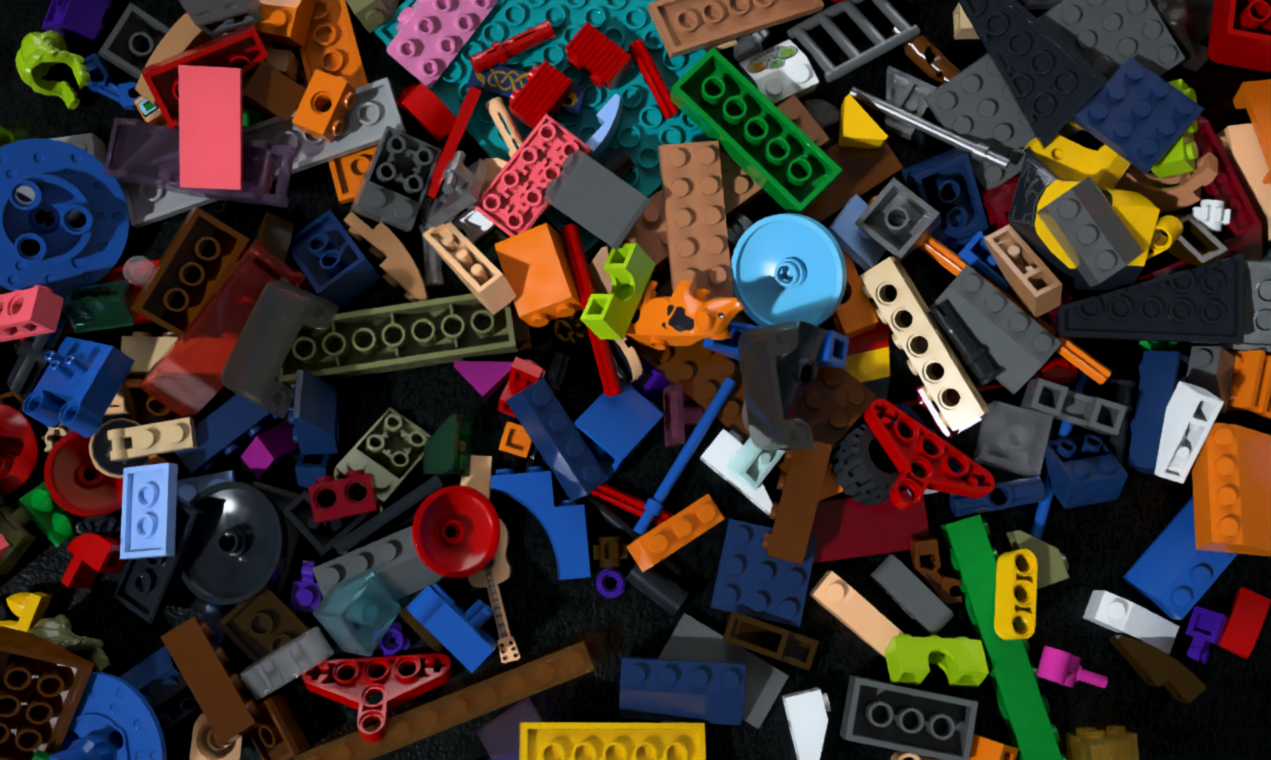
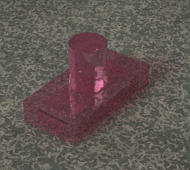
M671 384L663 388L665 447H677L685 444L684 425H697L703 416L702 407H683V384Z

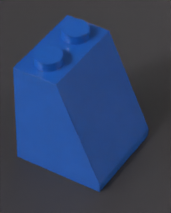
M620 376L618 377L622 393L617 396L606 397L603 392L574 423L576 429L609 478L604 483H608L653 431L664 415L654 402L644 398L632 384L624 381Z

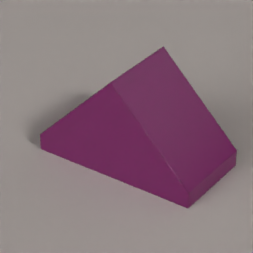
M454 361V367L487 400L509 379L513 362Z
M288 420L257 435L242 454L241 458L258 480L264 478L300 450L299 443L293 442V425H290Z

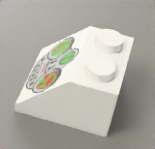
M790 39L738 63L743 76L776 107L794 94L797 98L813 92L819 83L807 56Z

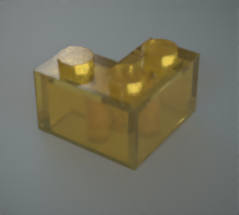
M1106 726V731L1095 730V727H1076V732L1066 733L1068 760H1139L1137 734L1126 731L1125 726Z

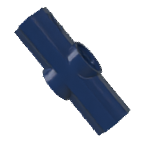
M1039 475L995 483L994 489H998L1003 495V501L1000 505L995 504L991 500V492L980 499L949 493L950 506L955 518L1045 501V488Z

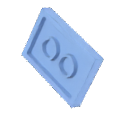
M161 463L123 469L120 559L175 556L178 464Z

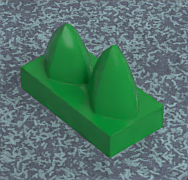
M45 481L17 501L57 548L77 534L76 523L80 521L74 514L61 508L52 499L50 492L47 491Z

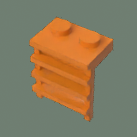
M1263 350L1228 351L1235 357L1227 411H1250L1271 420V356L1266 355V352Z

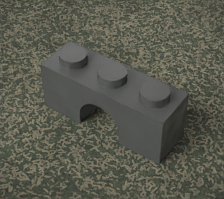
M1041 378L1029 379L1021 404L1022 408L1105 435L1118 436L1127 406L1099 397L1082 395L1068 390L1069 387Z

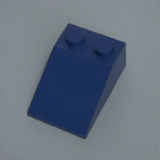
M953 148L902 170L907 188L940 213L942 222L931 236L947 248L953 250L967 244L980 231H983V235L991 234L968 153Z
M330 209L291 238L289 253L317 294L334 313L382 279Z

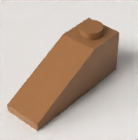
M1010 224L984 237L986 246L1016 298L1034 319L1060 306L1062 283Z

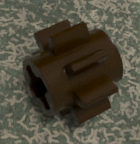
M582 310L575 311L571 316L555 319L554 330L562 341L571 339L573 344H576L588 334L587 326L580 320L583 313Z
M599 537V545H593V560H600V568L622 567V559H629L628 544H622L621 537Z

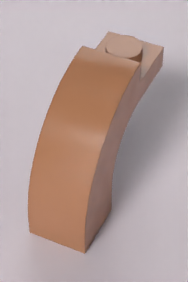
M1208 152L1195 162V171L1160 179L1149 172L1147 174L1143 173L1131 164L1114 188L1140 193L1159 208L1160 212L1179 210L1201 200V186H1207L1218 175V159L1211 152Z

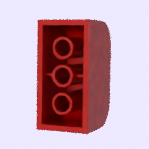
M1214 0L1207 51L1209 59L1223 65L1271 72V0Z

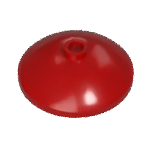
M72 431L62 437L52 447L46 458L44 481L47 491L50 492L52 499L61 508L77 516L101 517L122 508L123 478L106 476L97 470L89 455L88 446L91 437H83L77 432ZM86 470H91L94 473L95 477L93 480H87L84 477Z
M448 486L434 491L421 503L413 520L412 539L418 557L431 571L444 577L463 578L479 572L492 560L500 541V522L494 506L482 493L467 486ZM447 527H451L453 531L451 537L446 535Z

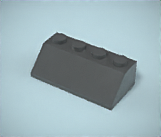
M968 264L929 307V310H931L942 301L946 302V305L976 347H983L986 351L985 357L994 369L998 368L1001 372L995 379L1012 394H1015L1062 344Z
M412 526L312 568L322 596L340 624L420 591L428 584L432 585L434 582L438 583L449 578L434 573L420 560L413 545Z

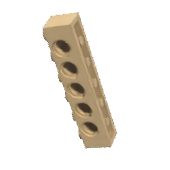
M895 256L888 257L861 274L860 277L863 281L861 287L868 298L874 299L878 306L876 312L884 324H889L894 333L891 336L895 345L900 350L904 349L909 358L907 364L914 375H919L925 384L922 386L923 391L931 402L935 401L940 410L938 416L944 426L950 427L952 431H955L989 412L990 409L966 369L961 365V361L932 315L928 313L929 308L900 260ZM889 285H893L897 290V297L894 301H890L885 294L886 288ZM905 310L910 312L913 317L912 324L909 327L901 322V314ZM919 336L924 337L928 341L926 352H921L916 347V340ZM934 362L940 363L943 366L944 375L942 378H937L932 374L931 367ZM949 389H955L959 393L960 401L958 404H953L947 399V391Z

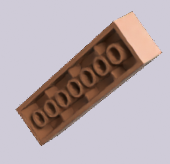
M795 94L777 106L822 151L826 149L830 140ZM719 148L726 221H728L736 212L746 208L765 194L766 191ZM662 190L649 198L651 199L650 203L622 242L637 243L655 262L656 265L651 276L669 263Z

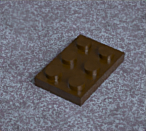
M271 587L257 598L246 603L237 604L216 624L280 689L327 646V643Z

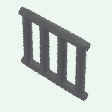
M849 0L847 2H837L788 29L787 34L791 39L796 37L825 72L824 77L830 83L920 34L919 27L916 24L911 26L888 0H871L900 31L885 39L856 7V5L865 0ZM846 12L875 46L861 53L832 21V18ZM821 25L850 59L835 66L807 32Z

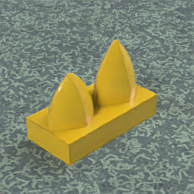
M21 592L7 597L6 601L10 610L20 619L19 621H0V626L24 632L30 631L38 621L44 618L52 596L42 592Z

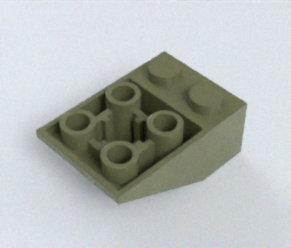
M389 407L337 464L334 469V479L347 478L346 472L365 469V474H374L381 509L380 511L373 512L377 515L388 508L399 496L434 447L437 439ZM362 483L355 485L352 490V495L357 501L364 499L367 494V489Z

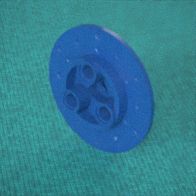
M25 139L0 147V286L14 292V290L33 288L35 285H42L52 289V293L63 297L83 291L100 281L111 271L122 255L129 231L128 206L123 191L114 175L92 154L75 145L59 140ZM21 186L31 187L35 192V198L30 202H23L16 195L17 189ZM41 209L45 212L51 211L54 214V219L50 222L38 221L36 217L37 212ZM81 211L86 216L85 223L81 226L70 224L68 221L69 213ZM26 239H34L39 243L40 250L35 254H29L22 249L21 244Z
M91 672L61 748L57 754L49 756V760H167V751L159 720L144 696L131 684L117 676L103 672Z

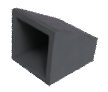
M576 149L563 162V170L557 179H552L547 185L546 195L543 199L617 250L651 199L587 154Z

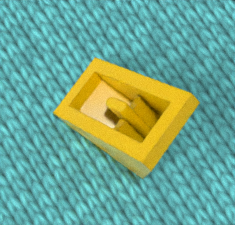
M848 94L841 106L838 146L880 149L886 142L888 135L858 102Z

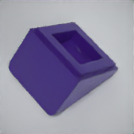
M641 360L643 368L642 375L639 376L641 378L631 384L644 398L655 402L667 387L669 381L660 371Z

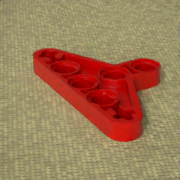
M876 399L864 410L866 423L899 471L890 490V499L897 508L901 510L912 508L921 500L926 489L979 499L994 489V478L987 469L889 401ZM877 410H880L882 412L881 418L877 416ZM891 419H893L895 422H893V423L891 424V426L889 427V429H888L886 426H887L889 423H891V422H892ZM899 425H904L909 429L910 438L903 437L898 430ZM924 442H928L934 447L935 455H930L924 450ZM949 459L958 463L960 467L959 473L950 469L948 465ZM912 464L918 465L923 470V478L913 474ZM966 475L967 478L964 481L961 480ZM977 479L980 480V486H981L982 488H980V487L978 486V480H977ZM900 487L910 491L912 495L911 501H906L901 497Z
M442 653L321 660L307 664L302 671V679L309 691L357 709V727L360 736L364 741L373 743L383 739L387 734L390 709L448 682L452 677L453 669L450 658ZM406 666H414L416 668L412 675L403 676L400 674L401 670ZM422 666L426 667L424 668L426 677H422ZM437 666H442L440 672H434ZM376 668H384L386 670L381 677L373 678L370 676L372 670ZM345 670L355 671V675L350 679L342 680L339 678L340 674ZM331 672L333 673V678L335 681L334 683H331L330 678L332 677ZM321 673V675L318 676L317 680H313V678L316 677V674ZM373 694L383 695V699L377 704H369L367 700ZM370 721L381 722L380 727L375 731L368 732L364 730L365 725Z

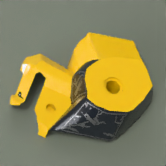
M1075 116L1068 122L1072 126L1085 130L1073 121ZM1058 134L1044 149L1037 138L1029 141L1024 148L1027 149L1007 217L1010 225L1059 279L1063 286L1080 290L1121 289L1131 286L1145 265L1160 212L1159 208L1140 193L1114 188L1131 163L1106 145L1098 151L1092 150ZM1087 177L1091 178L1144 251L1127 266L1093 287L1088 285L1037 214L1043 207Z

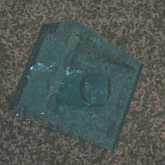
M367 569L331 588L317 606L313 615L344 652L369 657L402 608L372 569Z

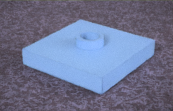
M855 194L850 198L828 230L835 237L840 247L866 272L876 266L886 249L854 224L869 207L866 202Z

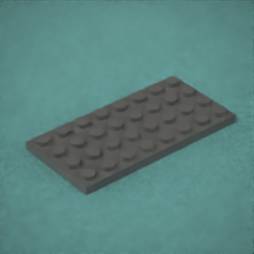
M1063 0L1037 18L1108 78V80L1130 56L1158 76H1161L1185 59L1150 0ZM986 53L923 97L942 128L976 144L979 142L990 146L991 151L1011 159L1006 170H1003L986 161L981 163L971 158L972 155L969 154L975 179L983 191L1000 186L1021 172L1027 149L1024 148L1029 141L1036 138L992 59ZM1067 123L1058 135L1069 139L1082 129Z

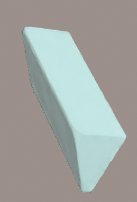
M762 422L727 465V469L756 491L786 452L789 441L775 426Z

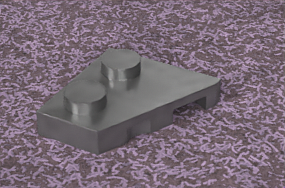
M888 66L886 102L920 118H924L929 107L923 97L937 87ZM885 114V129L908 140L912 139L917 130L916 128Z

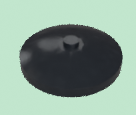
M222 482L201 491L190 503L206 514L182 568L180 577L191 592L207 602L219 605H236L249 602L269 589L283 568L288 550V529L284 515L276 501L267 492L251 484Z

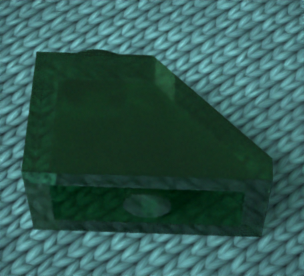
M451 414L425 443L422 458L423 474L438 475L440 477H470L472 417Z

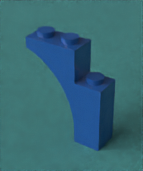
M731 321L728 329L732 333V338L725 340L707 338L704 339L703 347L738 361H770L777 364L779 357L783 353L789 352L797 330L761 327ZM833 330L826 331L815 359L817 367L845 368L849 338Z
M544 466L527 467L526 473L514 474V469L496 470V475L490 476L491 490L503 493L517 500L528 508L542 524L553 546L558 580L591 577L584 504L577 505V500L559 501L558 507H554L551 471H544Z

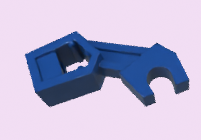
M96 53L84 58L83 65L86 66L87 72L90 74L87 87L91 91L100 93L120 103L124 109L137 110L134 100L141 95L132 98L133 93L136 92L135 87L137 84L135 82L122 83L117 86L105 63ZM100 75L104 77L102 81H93V79Z

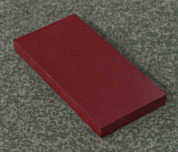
M907 490L900 491V495L904 500H912V496L909 495ZM924 496L916 505L907 510L897 508L890 498L875 506H872V504L869 506L862 505L861 501L857 503L852 500V497L818 502L810 536L818 538L813 563L910 550V536L930 534Z

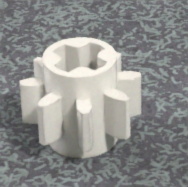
M1201 200L1200 207L1192 208V216L1209 232H1221L1222 225L1230 224L1231 209H1224V201Z

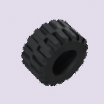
M862 424L833 446L831 450L833 455L830 456V463L833 464L831 471L837 478L835 481L838 486L841 485L843 492L847 496H852L853 501L857 503L861 501L862 505L865 506L870 504L875 506L890 498V490L899 471L868 424Z

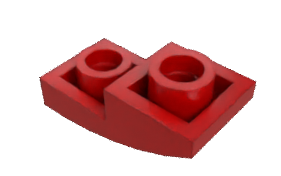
M1244 587L1237 590L1219 647L1247 659L1262 629L1271 599Z

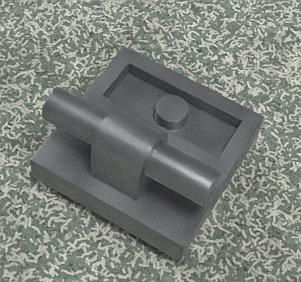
M456 151L454 153L453 159L447 164L443 175L445 181L439 188L427 219L434 228L444 222L450 223L457 217L459 212L465 208L469 210L479 202V194L486 182L485 176L488 170V166L482 159L466 167L464 165L466 154L463 151Z

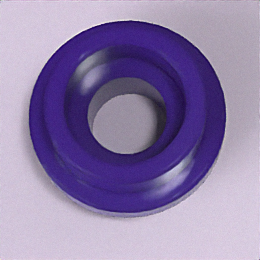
M607 568L602 570L597 576L596 587L604 597L615 598L625 590L626 579L620 570ZM609 577H614L617 581V585L613 589H609L605 585V581Z

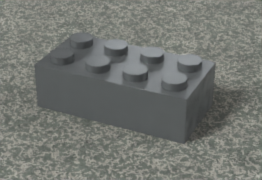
M850 675L840 736L845 740L942 760H969L978 702L967 698Z

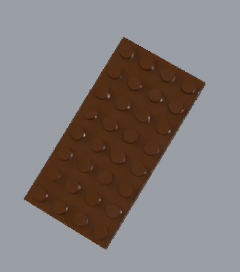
M671 277L657 292L656 298L672 296ZM744 310L735 315L736 319H732L734 322L760 326ZM628 338L624 341L628 348L631 346L635 348L639 358L660 371L669 382L705 411L725 378L728 377L735 381V387L715 419L729 430L739 434L745 440L744 442L764 422L775 426L790 443H794L796 437L799 436L835 446L836 442L844 437L866 407L877 396L843 368H818L814 382L804 388L795 414L791 418L767 408L779 378L776 374L775 363L770 361H738L704 348V339L689 346H666L665 350H657L648 345H637ZM784 453L775 467L787 473L789 461L784 460Z

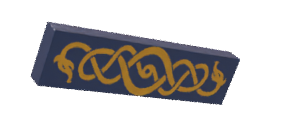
M495 65L477 74L474 68H472L467 87L469 89V87L473 86L482 90V93L509 99L517 88L522 90L528 82L527 75L529 72ZM573 84V92L570 93V96L567 97L566 101L563 102L556 112L579 117L587 89L586 87Z

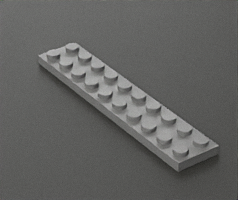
M386 77L355 88V102L352 108L347 110L343 118L342 131L338 136H335L333 143L298 129L292 123L297 109L288 121H284L276 116L243 128V190L180 188L179 151L139 165L120 183L128 206L131 226L137 229L189 211L194 207L212 203L377 145L386 126L407 134L390 80ZM332 103L325 104L322 112L328 111Z

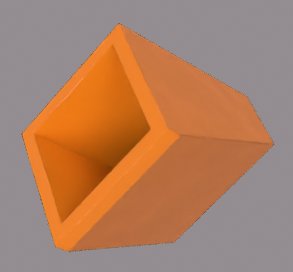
M548 223L495 243V250L504 276L517 296L513 302L519 318L533 328L547 325L549 321L571 316L575 311L582 309L563 237Z

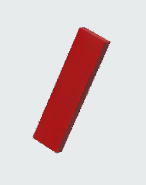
M473 86L469 87L438 158L425 195L435 199L444 179L443 175L447 164L453 159L482 90Z

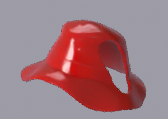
M0 404V436L10 439L19 438L24 443L22 452L14 458L0 456V488L3 490V496L22 486L30 477L37 462L38 445L35 433L28 419L15 408Z

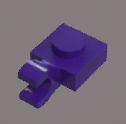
M303 560L301 569L302 580H293L289 606L294 611L314 614L321 613L323 596L312 568L319 566L320 561Z
M1194 606L1185 632L1186 635L1193 638L1187 652L1188 658L1202 664L1207 663L1210 652L1209 644L1219 646L1228 620L1226 615Z

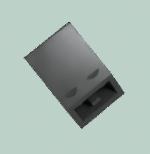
M179 0L194 24L208 35H214L263 20L260 0Z
M386 126L359 185L350 212L352 211L376 223L381 221L388 228L403 234L411 231L441 149L390 126Z

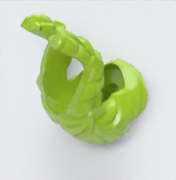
M49 30L44 33L30 32L23 38L21 48L18 50L15 58L16 67L21 79L32 87L34 92L47 96H59L63 99L68 109H76L80 104V100L77 98V92L71 88L69 82L64 80L61 82L47 81L41 77L47 75L51 67L59 63H65L71 67L81 89L89 84L90 74L87 72L86 66L83 65V57L68 52L64 38L56 31Z

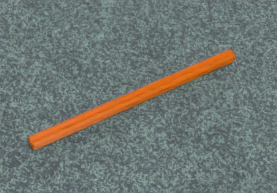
M874 196V197L869 201L868 205H870V204L875 200V198H876L877 196ZM930 235L918 247L955 276L968 264L1033 318L1017 299ZM1041 317L1034 319L1056 338V329ZM1057 338L1062 344L1057 348L1056 352L1098 384H1103L1110 377L1112 371L1069 338Z

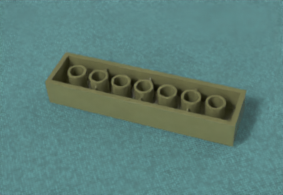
M473 293L271 324L278 383L286 387H291V383L296 382L297 370H305L324 381L519 352L516 343L511 302L495 315H492Z

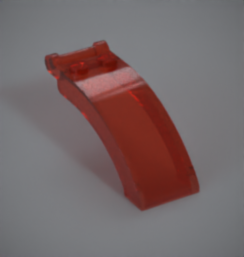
M256 239L243 257L237 261L201 311L165 354L152 366L138 386L182 418H194L222 388L255 348L306 277L299 270L295 272L265 249V244L259 239ZM256 257L288 280L285 287L255 265L253 260Z

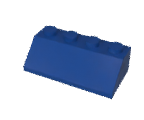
M1192 496L1122 579L1167 619L1182 620L1237 556V553L1196 550Z

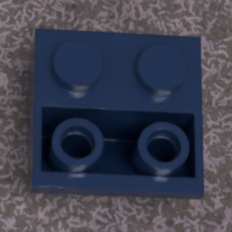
M297 370L296 382L291 383V399L294 401V406H289L288 409L289 424H294L293 442L299 443L301 455L337 454L341 415L338 388L305 370Z
M1098 432L1045 441L1044 451L1050 488L1064 509L1118 499L1128 473Z
M166 646L119 677L135 687L144 696L154 710L163 732L200 707Z

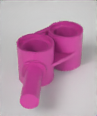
M1044 646L1036 676L1074 688V684L1077 681L1086 682L1101 688H1105L1108 683L1106 676L1082 669L1080 665L1081 658L1059 649Z

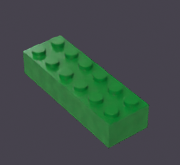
M714 47L671 87L670 100L713 141L719 140V147L788 213L803 215L839 179L843 169Z

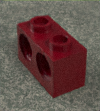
M365 469L346 472L347 478L335 480L334 475L315 479L316 484L308 486L314 523H324L380 511L374 474H365ZM362 483L367 489V494L364 499L356 501L352 496V490L355 485ZM327 490H332L336 495V501L331 507L327 508L322 503V495Z

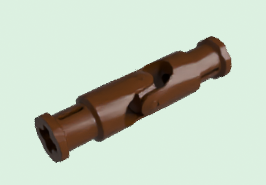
M895 27L888 35V38L900 31ZM917 35L900 45L905 50V55L928 77L932 78L938 86L961 72L924 35ZM926 57L934 59L931 65L927 62Z

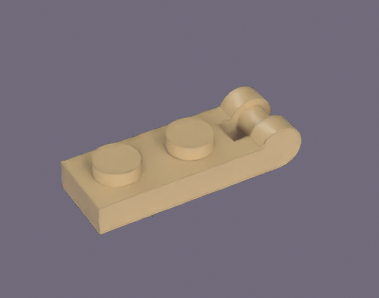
M191 417L107 431L108 440L112 442V451L109 452L110 461H123L197 448L194 418ZM132 438L133 448L125 449L124 439Z

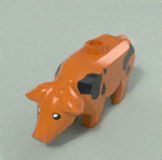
M649 280L626 332V337L633 343L648 345L657 350H665L666 346H689L707 338L725 340L733 337L728 326L735 315L745 308L737 297L711 299L713 293L710 290L696 289L697 284L691 280H681L671 297L662 296L656 298L657 292L655 288L658 282Z

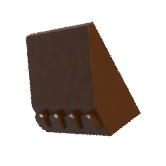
M0 626V760H31L36 750L50 754H57L94 667L93 662L32 633Z

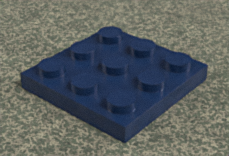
M1130 56L1076 114L1073 121L1136 168L1147 174L1201 115L1204 108Z
M729 519L711 608L729 612L734 611L746 616L800 627L818 538L810 536L804 562L799 566L765 556L767 549L761 547L765 531H772V528Z

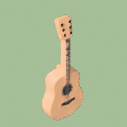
M499 518L501 532L497 551L488 565L479 572L468 576V580L473 587H487L499 636L497 642L501 662L507 663L519 660L521 655L514 636L510 634L498 585L507 581L512 573L507 558L509 531L506 524Z

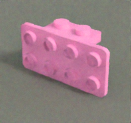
M416 0L411 8L407 6L397 18L399 23L395 27L399 32L387 46V53L425 86H433L496 5L497 0Z

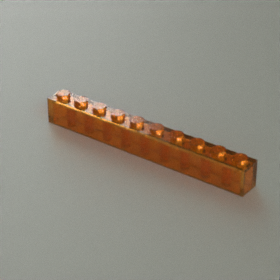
M582 640L389 717L387 734L378 742L364 741L360 736L359 730H356L294 756V760H371L594 671L596 667L586 641ZM381 722L366 726L364 730L368 732L375 731L380 727Z

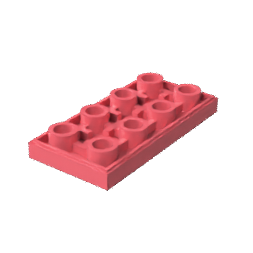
M178 65L180 188L243 190V69Z
M545 114L484 191L479 202L473 208L510 237L530 230L551 206L550 203L543 199L546 195L545 190L549 182L554 178L557 179L563 170L562 165L567 156L574 153L576 149L590 156L593 150L553 118Z

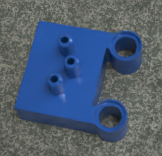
M66 336L57 352L49 350L45 354V360L50 362L34 391L25 399L22 408L23 412L47 427H54L62 423L83 437H91L100 429L104 414L135 361L114 346Z
M434 582L432 585L428 584L406 607L413 617L437 638L471 673L481 665L498 645V642L482 627L494 614V610L480 599L466 611L439 583Z

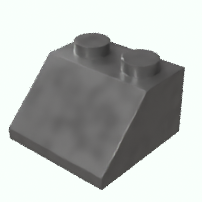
M893 177L854 224L901 261L920 247L940 225L942 220L937 210Z

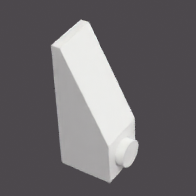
M1179 381L1166 407L1155 475L1184 483L1224 403L1223 400L1205 388Z
M723 429L701 455L700 460L763 512L770 515L772 502L763 482L755 491L727 469V465L742 448L745 440L735 431L730 430L727 432Z
M1093 590L1083 616L1088 621L1123 636L1140 640L1160 649L1166 654H1170L1180 627L1129 600L1105 590Z
M815 687L782 695L797 760H820L828 724L826 712L831 711L827 693L822 694L821 689Z

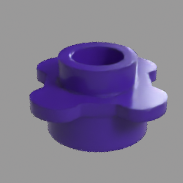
M398 622L392 623L389 629L379 631L375 635L376 642L384 650V656H395L398 651L402 649L407 650L411 645V640L405 637L402 631V624ZM392 637L396 639L395 643H391L390 639Z

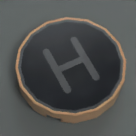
M626 335L623 340L609 339L618 375L630 384L641 378L639 376L642 375L643 368L635 348L632 346L628 348L624 341L627 340Z
M126 418L111 419L102 424L100 429L91 436L88 446L89 455L97 470L106 476L123 478L124 468L146 465L151 456L123 461H110L109 452L112 451V442L108 440L107 431L140 426L139 423ZM132 438L124 439L125 449L133 448Z

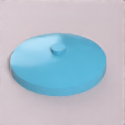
M776 214L754 223L739 239L731 260L732 286L735 296L742 302L745 308L744 312L761 327L797 330L800 321L819 326L834 314L842 301L847 282L846 262L837 240L821 223L801 214Z

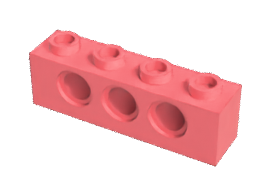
M42 285L0 294V342L56 332L64 298L52 293V289Z

